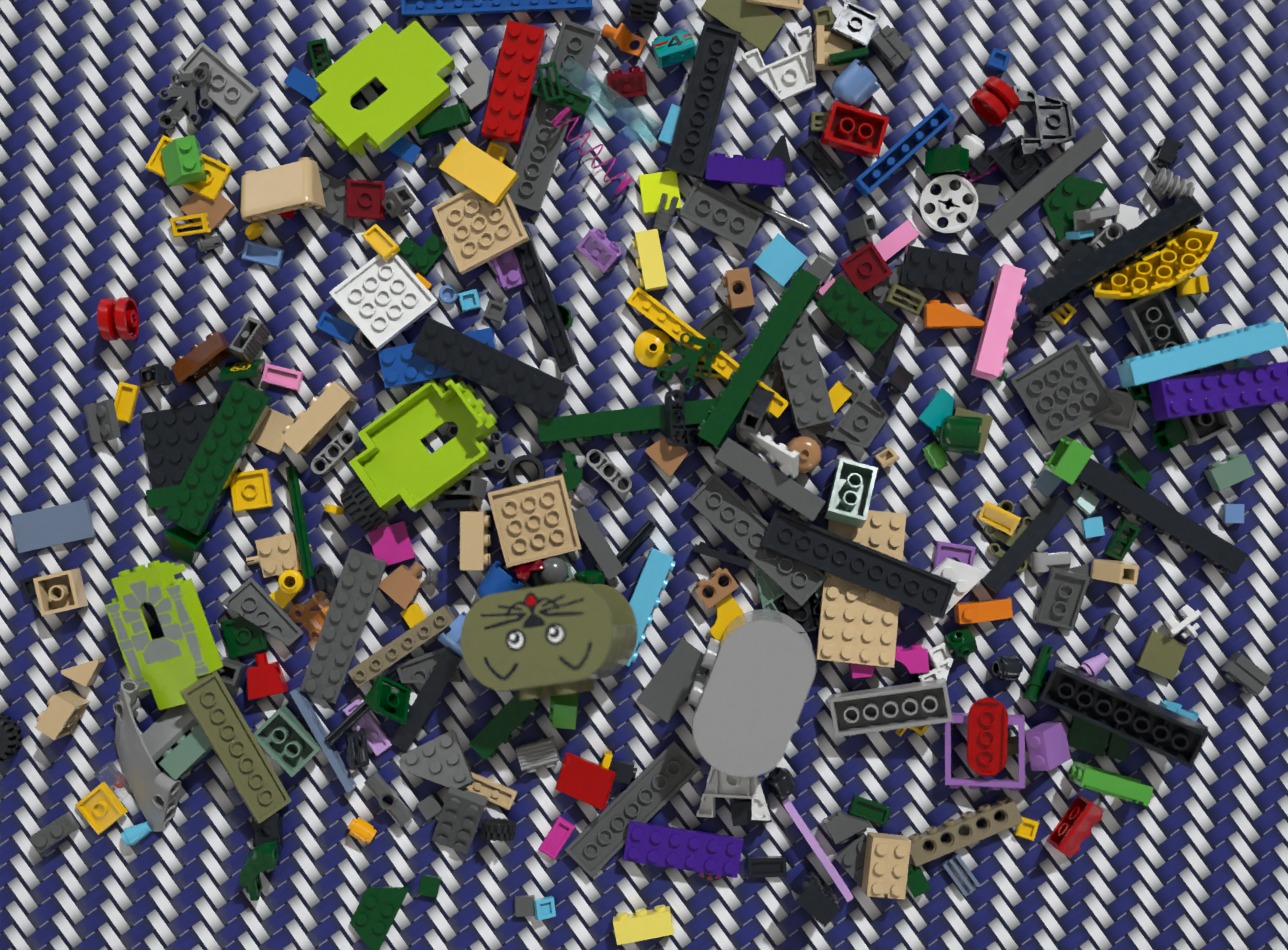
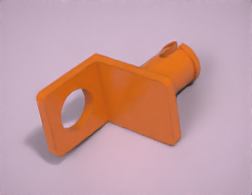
M621 23L618 29L608 24L604 25L602 29L603 37L613 39L621 51L637 57L641 55L647 40L630 33L624 23ZM639 41L640 46L638 49H630L631 42Z

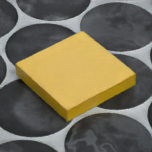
M268 469L235 474L230 483L234 512L273 507Z
M105 781L75 804L76 808L98 835L128 812Z

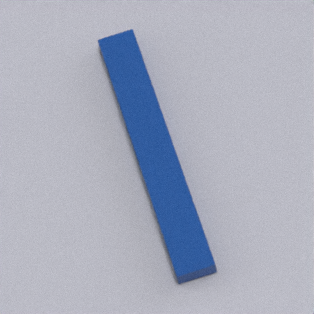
M293 67L284 83L312 102H316L322 97L316 89V81L296 67ZM351 103V106L354 109L361 110L360 108L356 107ZM403 136L387 149L412 166L422 152V148Z

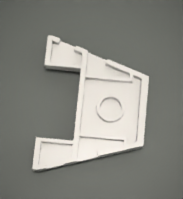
M811 26L794 32L795 39L801 50L800 52L765 66L758 48L741 55L742 60L780 102L816 86Z
M711 766L707 786L702 795L701 805L697 810L696 817H715V797L751 799L752 820H771L758 776L736 777L725 774Z

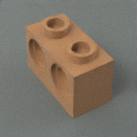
M718 567L711 573L712 577L708 580L703 578L695 584L697 586L694 589L708 609L739 587L725 567L723 569ZM720 576L728 577L729 581L726 586L718 584ZM711 587L713 589L712 596L704 597L702 594L703 589Z

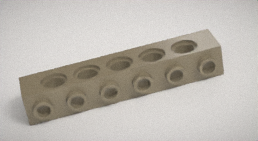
M447 604L349 670L348 674L359 688L447 628L456 617Z
M1001 797L994 804H984L977 811L965 812L961 814L960 818L955 820L948 819L941 826H931L924 833H915L908 836V839L911 840L910 857L916 867L1023 823L1015 801L1010 797ZM1002 811V816L999 819H994L995 813ZM983 818L984 824L979 827L976 826L977 821ZM961 826H966L967 829L965 833L959 834V828ZM948 833L949 838L946 841H941V836ZM925 841H931L929 848H923Z

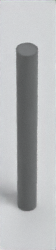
M744 195L739 197V202L805 232H808L811 226Z

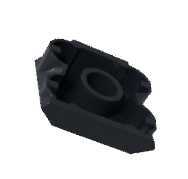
M814 593L796 611L788 610L784 605V599L778 600L780 612L797 621L808 636L818 634L820 613L818 601Z

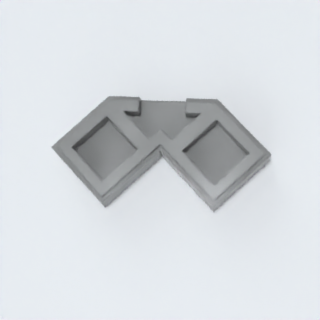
M480 57L464 67V70L474 84L462 92L460 96L471 111L487 101L491 73Z

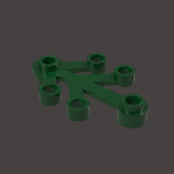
M683 333L680 336L681 343L685 345L692 343L701 346L702 348L697 351L677 346L673 342L666 343L664 351L667 354L676 353L686 357L671 366L660 367L657 370V378L662 382L672 379L673 373L690 364L687 376L683 379V385L690 388L696 382L695 375L699 359L705 354L704 367L700 368L699 375L702 378L710 377L714 355L722 350V342L718 337L709 336L706 339L692 336L690 333ZM685 335L689 336L688 342L684 341ZM711 342L715 344L714 349H710L709 344ZM669 344L673 346L672 351L668 350ZM703 369L708 370L707 376L703 375ZM662 371H665L667 374L665 378L661 376ZM687 378H690L692 380L691 385L687 384Z

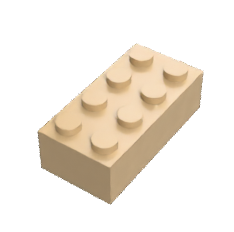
M333 381V383L329 382L322 389L324 392L319 397L316 396L310 401V407L306 411H301L296 416L297 421L293 425H288L282 431L283 435L280 438L294 452L307 455L358 401L343 384Z

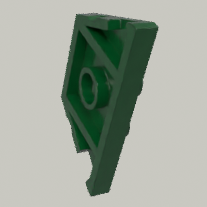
M1068 175L1045 199L1041 206L1048 217V223L1050 227L1052 226L1058 243L1066 236L1065 232H1069L1074 226L1073 212L1089 209L1108 187L1107 184Z
M368 886L350 924L370 950L380 949L410 889L409 886Z

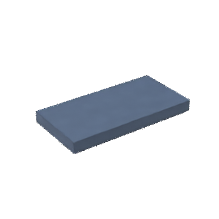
M88 499L11 516L18 553L96 537Z

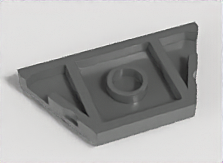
M320 170L319 174L326 207L315 209V205L308 208L354 231V219L345 218L346 183Z

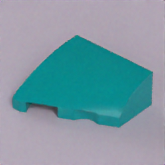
M943 388L939 389L917 419L936 434V427L941 426L942 420L945 417L952 415L955 399Z

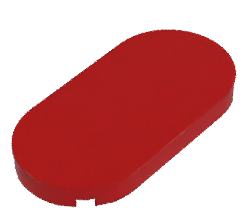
M985 697L975 701L968 712L967 762L978 775L990 777L998 774L1006 765L1008 713L1000 701Z

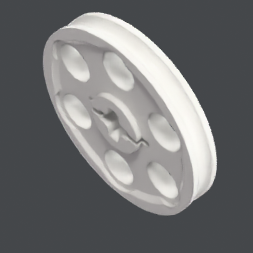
M946 174L936 177L926 185L920 197V212L924 221L932 229L943 233H953L964 229L972 222L978 210V195L974 186L968 180L958 175ZM954 179L959 180L961 183L960 188L956 191L951 190L949 186L950 182ZM934 184L941 186L942 190L938 195H933L930 192V188ZM967 193L972 194L974 197L973 202L969 205L964 204L962 201L963 196ZM951 198L952 203L960 207L950 206L949 209H946V205L938 202V200L948 201ZM927 203L935 205V211L931 214L924 211V206ZM960 212L967 214V220L964 223H959L956 220V216ZM940 217L948 219V225L944 228H940L937 225V220Z

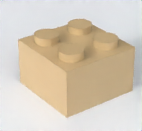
M72 569L33 578L41 616L88 606L80 569Z
M73 690L54 694L47 702L49 705L47 709L38 716V723L35 728L53 740L64 737L71 733L90 701Z

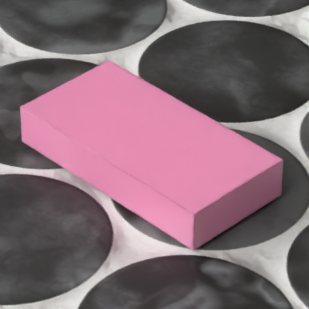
M265 363L261 382L300 391L304 373Z

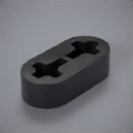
M319 563L314 568V576L319 591L324 598H332L337 587L333 569L328 563ZM321 566L324 569L327 568L328 572L325 573L327 578L326 580L323 574H319ZM326 581H328L330 587L333 586L334 590L331 591V595L329 592H325V589L327 588Z

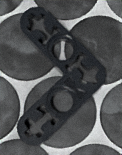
M680 390L668 391L664 397L666 442L673 447L713 446L710 442L701 440V437L698 436V429L685 428L683 393ZM673 413L677 414L678 416L677 423H674L672 421ZM689 433L694 435L693 443L688 439ZM673 435L682 437L681 439L676 440L673 438Z

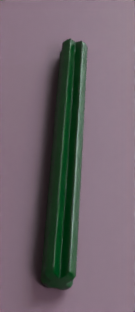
M296 466L286 467V475L302 576L304 579L314 577L298 471Z

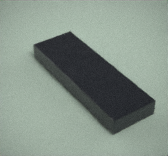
M814 135L798 147L799 151L833 193L849 181V178Z

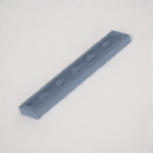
M300 687L289 692L347 793L352 791L357 784L334 744L331 746L325 741V737L328 734L304 692L300 691Z

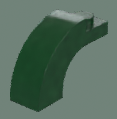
M269 841L256 846L245 858L239 877V885L246 886V892L249 893L251 901H258L262 891L260 873L276 868L279 858L276 841Z

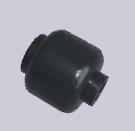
M1015 655L998 656L993 662L992 671L1002 681L1016 680L1023 671V665Z
M777 767L769 773L767 783L776 796L787 797L793 793L796 781L788 769Z

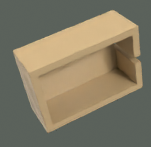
M460 511V570H485L488 565H491V554H488V546H491V534H488V527H491V515H488V511Z
M867 832L861 888L866 896L884 898L885 894L887 898L905 900L911 840L905 835Z

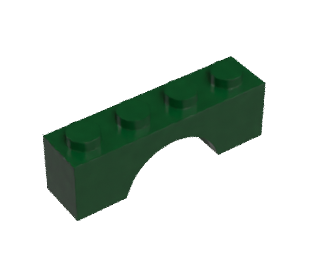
M1150 382L1127 387L1134 401L1138 400L1146 403L1153 411L1148 386ZM1179 418L1156 421L1152 436L1160 452L1174 448L1189 439Z

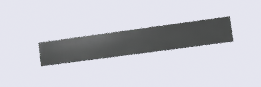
M1094 126L984 219L982 223L990 235L996 237L1107 143L1108 139L1100 127Z

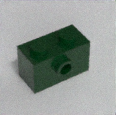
M952 144L950 148L934 147L931 151H925V175L936 178L946 174L969 173V150L963 148L961 144Z

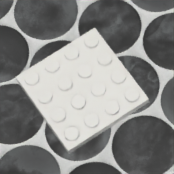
M379 254L329 292L332 298L377 350L381 349L438 304L436 298L397 254L387 262Z

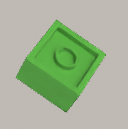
M1064 435L1063 438H1059L1060 443L1048 462H1044V469L1073 485L1094 451Z

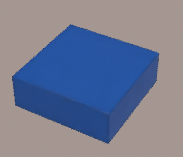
M993 48L986 67L1003 74L1011 54Z

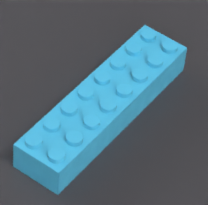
M1275 320L1125 359L1122 360L1123 364L1117 366L1122 388L1285 346L1288 345V338L1283 321L1275 323Z

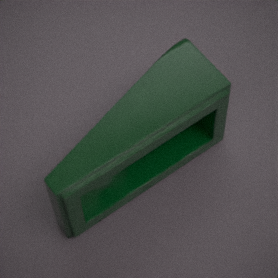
M326 38L307 42L315 77L320 75V70H325L333 64ZM324 47V50L314 52V48ZM321 54L326 55V57L320 59H316L315 57L316 55ZM328 62V65L317 66V63Z
M1121 517L1104 553L1122 561L1141 528L1137 524ZM1125 526L1130 528L1131 531L1124 530ZM1121 533L1128 536L1127 539L1121 537ZM1117 540L1123 542L1124 545L1121 546V545L1117 544V543H1116ZM1115 547V548L1121 550V552L1118 553V552L1112 550V548Z

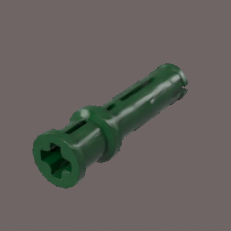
M1042 644L1032 676L1026 681L1028 685L1025 693L1021 696L1022 698L1036 703L1039 702L1040 690L1044 688V682L1042 681L1054 647Z

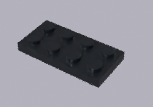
M906 245L899 284L974 296L982 257Z

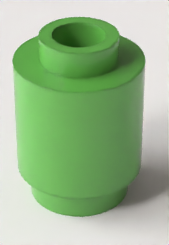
M936 441L922 448L924 451L923 455L932 469L937 468L939 471L948 465L947 461L949 458Z

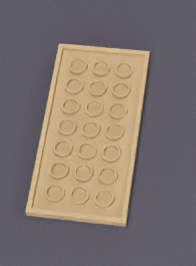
M868 510L867 519L862 528L828 519L827 531L903 561L906 514ZM823 572L827 579L822 583L816 660L894 668L899 602Z

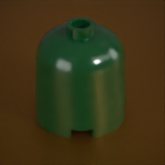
M958 415L945 417L942 420L941 426L936 427L935 437L939 438L941 448L948 452L977 456L981 439L979 427L982 425V418Z

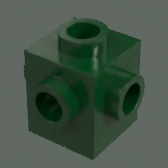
M967 626L946 634L947 643L945 645L949 653H953L957 660L978 650L976 640Z

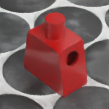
M266 652L255 654L257 666L247 668L248 700L288 691L289 687L279 662L268 663Z

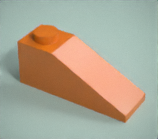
M940 300L928 301L929 304L923 306V329L982 328L985 326L984 321L951 305L940 303Z
M1007 598L956 603L954 605L955 622L958 624H968L1013 618L1012 600Z

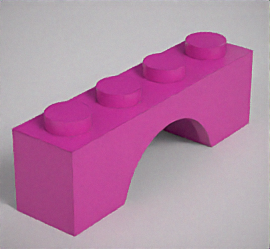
M922 644L910 645V648L903 649V646H896L895 660L901 662L908 673L929 672L928 649L922 647ZM849 663L850 677H872L873 671L877 666Z

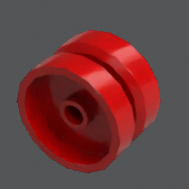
M989 76L981 85V89H977L969 98L973 109L978 115L994 126H1001L1008 118V114H1012L1020 105V99L1015 91L1006 82L994 76Z
M124 297L119 298L117 301L114 298H103L100 300L97 310V322L100 334L104 340L116 341L119 338L122 340H135L139 333V313L133 298Z

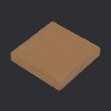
M194 192L180 209L187 216L207 213L208 217L206 218L207 221L209 220L208 228L211 229V232L207 233L210 235L235 206L220 193L214 202ZM201 218L192 219L194 222H201Z

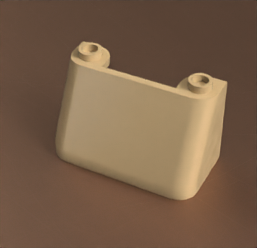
M302 157L298 159V162L257 172L255 170L246 171L245 175L241 177L240 212L242 220L247 222L263 223L264 219H269L268 216L300 208L306 210L315 205V209L326 207L318 164L316 161L310 160L309 157Z

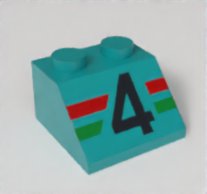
M678 30L673 32L671 36H659L652 41V51L658 69L695 58L696 45L689 30Z

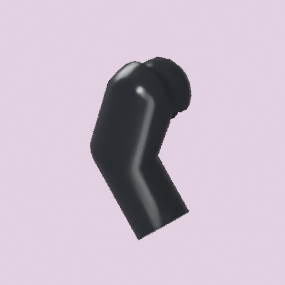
M443 143L434 144L435 154L426 162V167L429 170L439 168L445 160Z

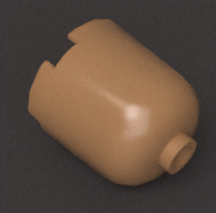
M798 436L791 438L785 444L789 452L792 453L795 450L799 453V474L811 472L819 465L822 452L819 444L814 439Z

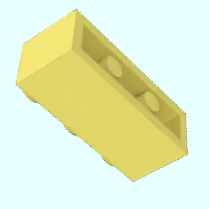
M658 229L636 232L635 238L632 239L633 249L638 250L639 257L635 259L637 269L641 268L642 276H639L641 288L645 287V292L668 288Z
M658 905L651 910L642 908L630 914L621 912L613 917L617 945L674 934L670 906Z

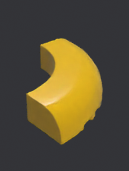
M1196 228L1188 230L1168 242L1166 247L1160 252L1157 251L1144 257L1142 261L1133 263L1098 284L1094 297L1133 299L1156 294L1175 286L1189 277L1204 262L1215 244L1218 232Z

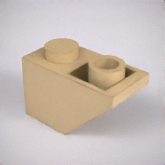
M1092 559L1090 578L1118 584L1137 585L1139 565L1128 561Z

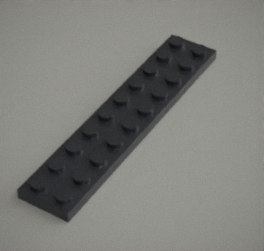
M776 509L761 544L762 547L941 620L944 618L956 583Z

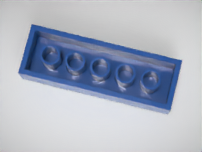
M492 328L464 333L497 349L495 334ZM415 343L378 350L384 385L388 390L426 383L432 379L436 381L460 376L412 353L411 351Z

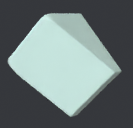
M1085 487L1073 500V503L1084 513L1090 515L1100 500L1094 494L1087 491Z

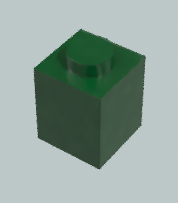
M910 864L908 867L907 886L914 898L932 888L921 868Z

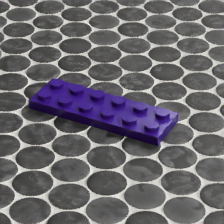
M629 821L623 861L738 878L744 840L740 837Z

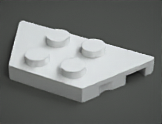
M946 557L931 572L956 583L946 613L988 573L985 569L957 562ZM930 615L933 624H936L940 620Z

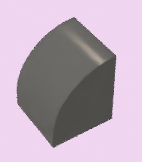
M874 214L864 215L845 223L850 241L863 239L879 233Z

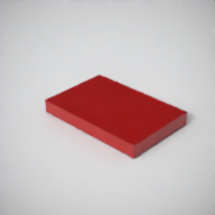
M566 752L555 789L598 809L605 810L616 772Z

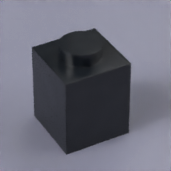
M612 757L609 769L616 772L614 781L630 784L631 779L635 780L637 768L634 767V762Z

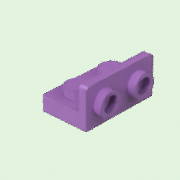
M597 228L589 230L576 246L603 273L607 272L616 259L623 254L620 246L615 242H611L606 237L605 232Z
M514 248L489 261L492 269H496L498 272L496 280L499 287L503 286L505 291L527 283Z

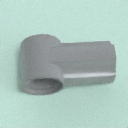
M1034 552L1030 554L1033 573L1048 572L1051 567L1059 569L1070 568L1071 557L1069 552Z

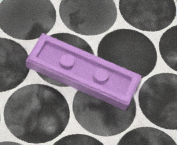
M358 698L343 709L347 717L362 703L361 699ZM369 711L354 724L358 731L360 728L365 729L367 744L376 756L393 745Z

